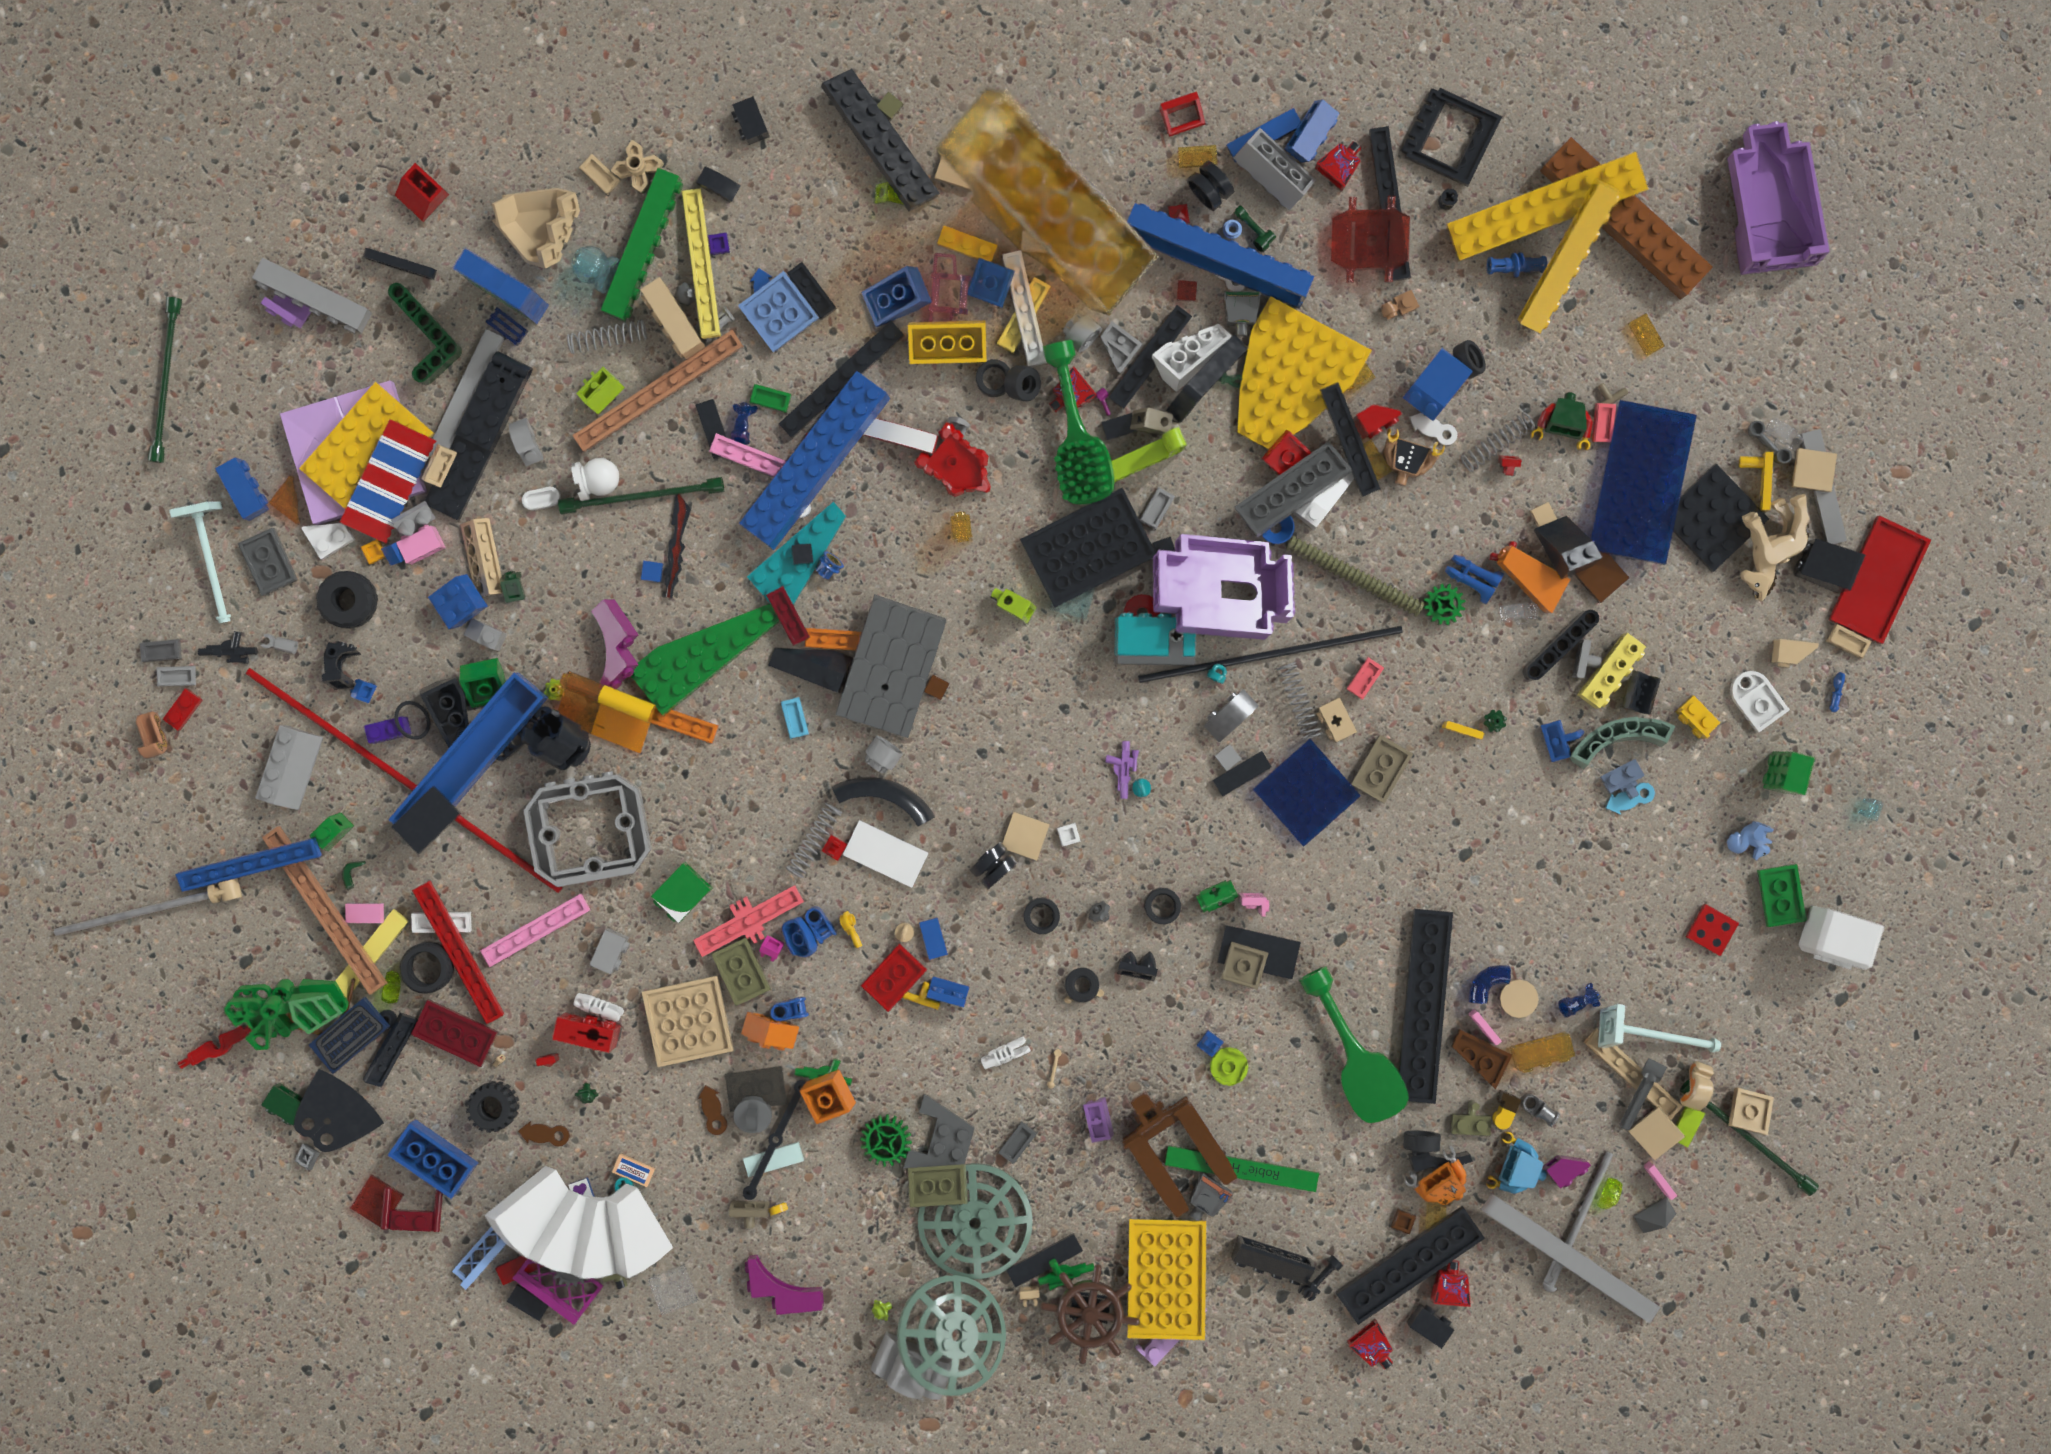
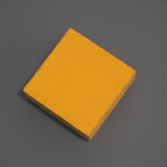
M376 539L361 546L370 565L386 558L381 550L383 545L380 540Z

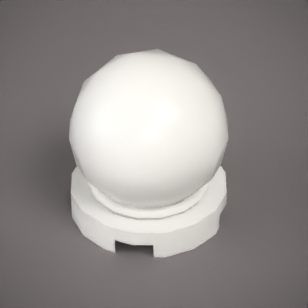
M594 458L588 461L585 466H582L580 462L572 463V475L574 483H579L581 492H578V496L581 501L589 500L591 493L596 496H605L613 492L619 483L617 466L605 458Z

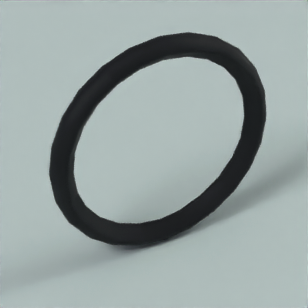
M404 701L396 708L394 720L396 727L402 735L412 740H418L428 734L431 725L430 717L422 705L415 701ZM414 705L424 713L427 725L421 735H409L401 728L398 715L403 706Z

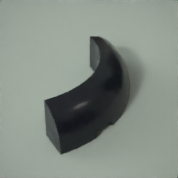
M860 777L832 786L839 804L852 798L877 797L898 805L910 815L917 826L935 818L930 807L916 793L900 783L888 779Z

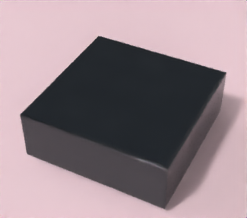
M811 543L792 545L794 565L813 564Z

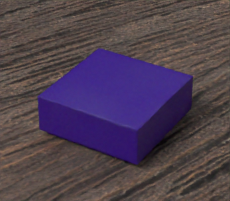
M727 232L708 235L711 256L730 253Z

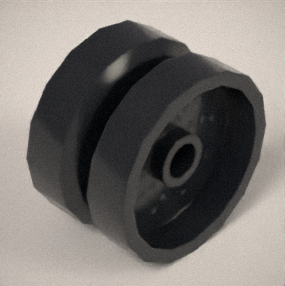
M1207 160L1199 168L1200 173L1194 172L1186 181L1198 200L1209 210L1215 211L1222 204L1221 198L1227 200L1235 190L1222 170L1213 162Z
M1001 841L992 849L987 850L970 869L976 877L981 876L987 871L986 876L981 882L987 889L996 884L1019 862L1013 854L1000 859L1007 850Z

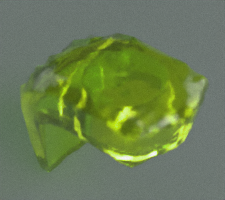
M388 971L385 975L387 984L382 988L381 1000L391 1004L399 1000L401 978L397 972Z
M1608 1178L1605 1181L1597 1206L1604 1210L1615 1206L1621 1196L1622 1183L1617 1179Z

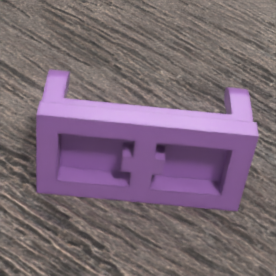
M1103 1097L1093 1102L1092 1100L1088 1101L1083 1107L1092 1143L1111 1139L1114 1132L1106 1098Z

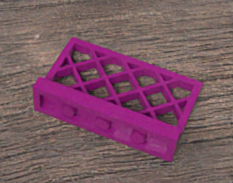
M530 1259L525 1261L513 1277L516 1282L573 1325L576 1324L580 1316L604 1286L595 1278H587L588 1280H584V1283L592 1282L598 1286L593 1293L585 1294L584 1283L582 1284L578 1281L577 1284L582 1285L583 1295L571 1297L569 1285V1297L560 1298L557 1296L556 1288L566 1286V1283L556 1285L553 1278V1286L545 1287L541 1283V1276L552 1274L554 1277L556 1272L540 1273V1265L537 1263L538 1274L529 1275L524 1269L528 1264L537 1263ZM590 1296V1298L586 1302L585 1297ZM583 1297L584 1306L578 1312L572 1307L571 1299Z

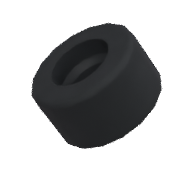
M1016 365L1007 372L1004 382L1005 391L1009 397L1015 400L1031 401L1035 399L1041 389L1040 374L1032 367Z

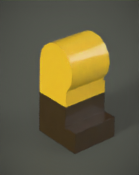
M1500 1090L1497 1097L1501 1099L1498 1110L1492 1115V1122L1499 1129L1504 1130L1511 1126L1522 1099Z

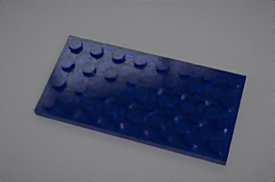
M1619 400L1590 537L1599 552L1666 565L1697 418L1696 414Z

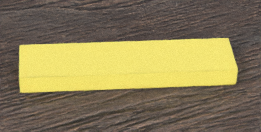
M1034 277L1029 287L1035 313H1037L1051 286ZM1015 312L997 342V345L1013 354L1022 340Z

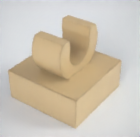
M1039 1285L1020 1287V1299H1023V1306L1027 1307V1300L1032 1299L1034 1306H1037Z

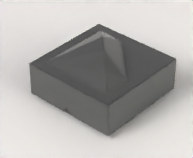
M302 1144L295 1162L307 1170H312L320 1152L308 1144Z

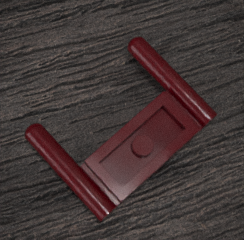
M384 1188L381 1217L382 1230L440 1231L442 1192L439 1190L435 1191L434 1211L390 1210L392 1188Z

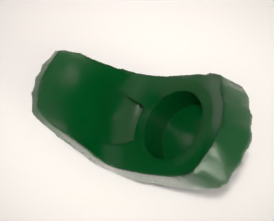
M366 861L349 862L343 867L342 880L347 891L354 888L351 875L352 869L366 864Z

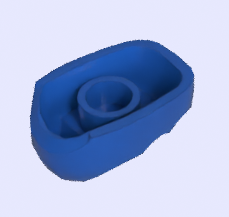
M796 917L783 923V935L787 947L793 956L805 958L817 951L818 945L814 934L803 918Z

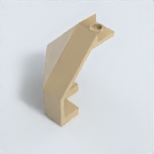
M559 188L502 195V199L492 203L496 217L492 221L526 263L546 269L561 260L563 255L561 250L564 243L568 242L573 230L571 225L574 218H577L580 212L575 192Z

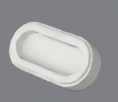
M554 487L531 490L523 495L522 504L525 508L532 511L553 507L558 504L561 494Z

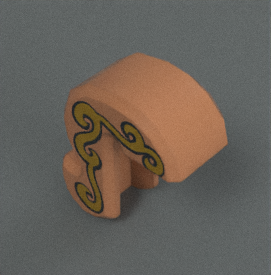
M154 711L138 715L136 725L144 745L137 748L138 752L145 758L164 754L167 750V739L160 727L161 719L159 715Z

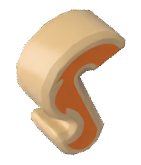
M1699 1061L1691 1064L1689 1068L1690 1091L1680 1099L1683 1106L1700 1111L1709 1103L1714 1090L1713 1083L1710 1080L1711 1076L1714 1075L1711 1066Z

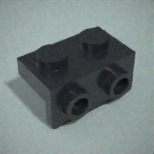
M1633 670L1628 681L1629 685L1623 698L1622 707L1633 712L1650 715L1661 679Z

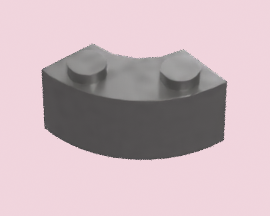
M1244 689L1238 694L1233 692L1227 698L1229 702L1218 712L1214 710L1207 717L1209 721L1204 727L1218 742H1221L1259 706Z

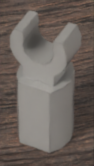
M264 634V637L270 639V643L268 645L261 644L263 648L270 649L274 647L275 650L291 654L297 652V641L281 637L275 638L271 634Z

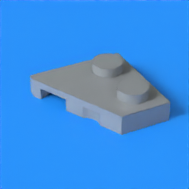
M1111 321L1100 336L1117 372L1121 374L1138 352L1142 343L1113 321Z

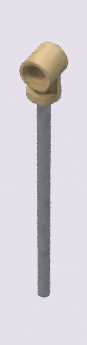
M238 878L219 882V887L216 884L209 885L207 892L55 928L54 934L59 936L210 899L214 904L220 902L221 898L222 901L242 897Z

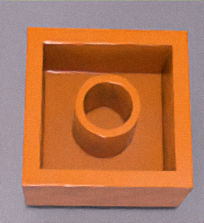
M839 1069L807 1081L800 1090L816 1125L849 1113L856 1103Z

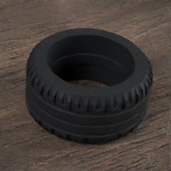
M423 942L411 947L403 955L400 962V975L405 985L411 990L422 994L433 993L445 987L451 980L454 972V965L444 947L435 942ZM421 952H430L440 961V977L432 984L420 981L414 974L413 962L415 957Z

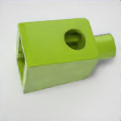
M995 588L990 598L997 601V606L1026 624H1028L1037 608L1032 602L1007 588L1004 592Z

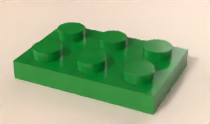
M1791 864L1757 870L1766 927L1807 921L1798 865Z

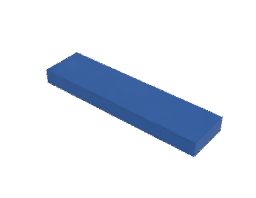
M1292 108L1228 143L1226 147L1236 163L1237 161L1234 159V156L1259 128L1276 141L1296 130L1301 120L1295 109Z

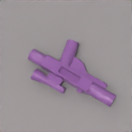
M1122 741V758L1107 755L1105 760L1106 763L1114 764V772L1118 776L1117 791H1120L1121 799H1128L1129 767H1133V771L1137 770L1139 750H1132L1133 758H1130V741Z

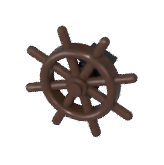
M1099 1264L1094 1266L1092 1280H1083L1075 1284L1072 1283L1066 1273H1060L1059 1278L1067 1290L1061 1296L1058 1305L1051 1303H1042L1040 1305V1308L1044 1311L1057 1313L1060 1331L1049 1338V1344L1055 1345L1066 1337L1070 1342L1081 1347L1079 1354L1080 1364L1086 1363L1088 1348H1098L1106 1344L1115 1356H1119L1121 1350L1113 1339L1118 1334L1122 1324L1133 1326L1140 1324L1138 1318L1123 1316L1120 1297L1132 1289V1285L1126 1283L1114 1291L1107 1284L1100 1282L1102 1267ZM1112 1303L1115 1308V1314L1109 1313L1110 1304ZM1065 1314H1068L1069 1318L1073 1320L1069 1325L1066 1322ZM1108 1321L1113 1322L1108 1331L1102 1325L1103 1323L1107 1324ZM1084 1324L1083 1336L1073 1332ZM1092 1325L1100 1336L1090 1338Z

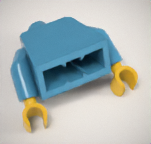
M1506 1131L1505 1133L1510 1134L1511 1139L1506 1141L1501 1138L1502 1141L1513 1143L1514 1146L1510 1145L1498 1179L1501 1182L1497 1181L1495 1176L1490 1175L1488 1179L1494 1180L1495 1183L1493 1185L1486 1183V1185L1490 1189L1499 1187V1190L1516 1194L1527 1190V1188L1536 1187L1538 1180L1544 1181L1546 1179L1547 1172L1542 1169L1543 1162L1538 1160L1539 1155L1533 1146L1520 1138H1514L1511 1132Z

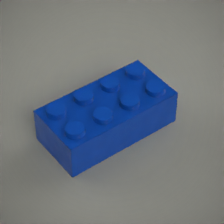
M418 1120L409 1123L388 1154L389 1157L450 1199L459 1193L479 1163Z

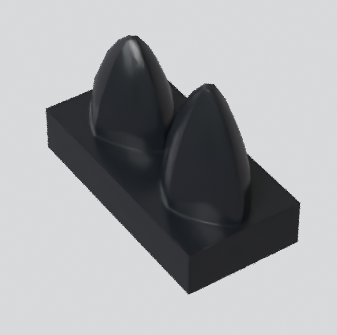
M1132 951L1126 953L1118 965L1117 974L1155 981L1158 969H1156V962L1152 952L1149 951L1142 958L1140 965H1137L1136 957Z

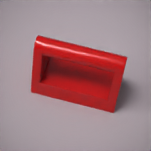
M1197 91L1160 104L1159 110L1169 137L1206 125ZM1195 106L1199 119L1171 128L1168 114Z

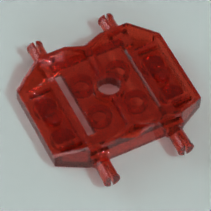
M1388 196L1387 208L1378 210L1356 209L1357 197H1349V209L1332 218L1331 262L1346 270V283H1354V272L1363 270H1384V282L1388 283L1389 277V283H1392L1393 271L1409 261L1411 218L1395 208L1396 196H1392V203L1391 196ZM1390 221L1389 259H1387L1388 226ZM1352 222H1355L1354 260H1351ZM1370 236L1377 238V242L1373 246H1369L1366 243L1367 238Z

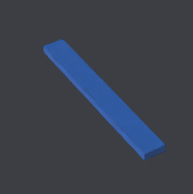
M314 837L181 871L175 875L182 892L318 858L322 854Z

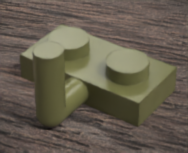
M1470 1100L1468 1102V1114H1451V1133L1490 1136L1491 1116L1475 1115L1480 1105L1474 1100Z

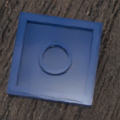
M979 258L967 295L1003 308L1015 271Z

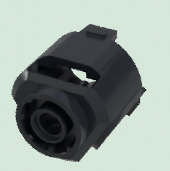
M545 707L546 713L536 721L532 730L527 727L523 729L521 741L528 745L531 755L559 770H566L570 766L576 767L580 765L590 751L589 733L581 729L582 726L560 714L559 711Z

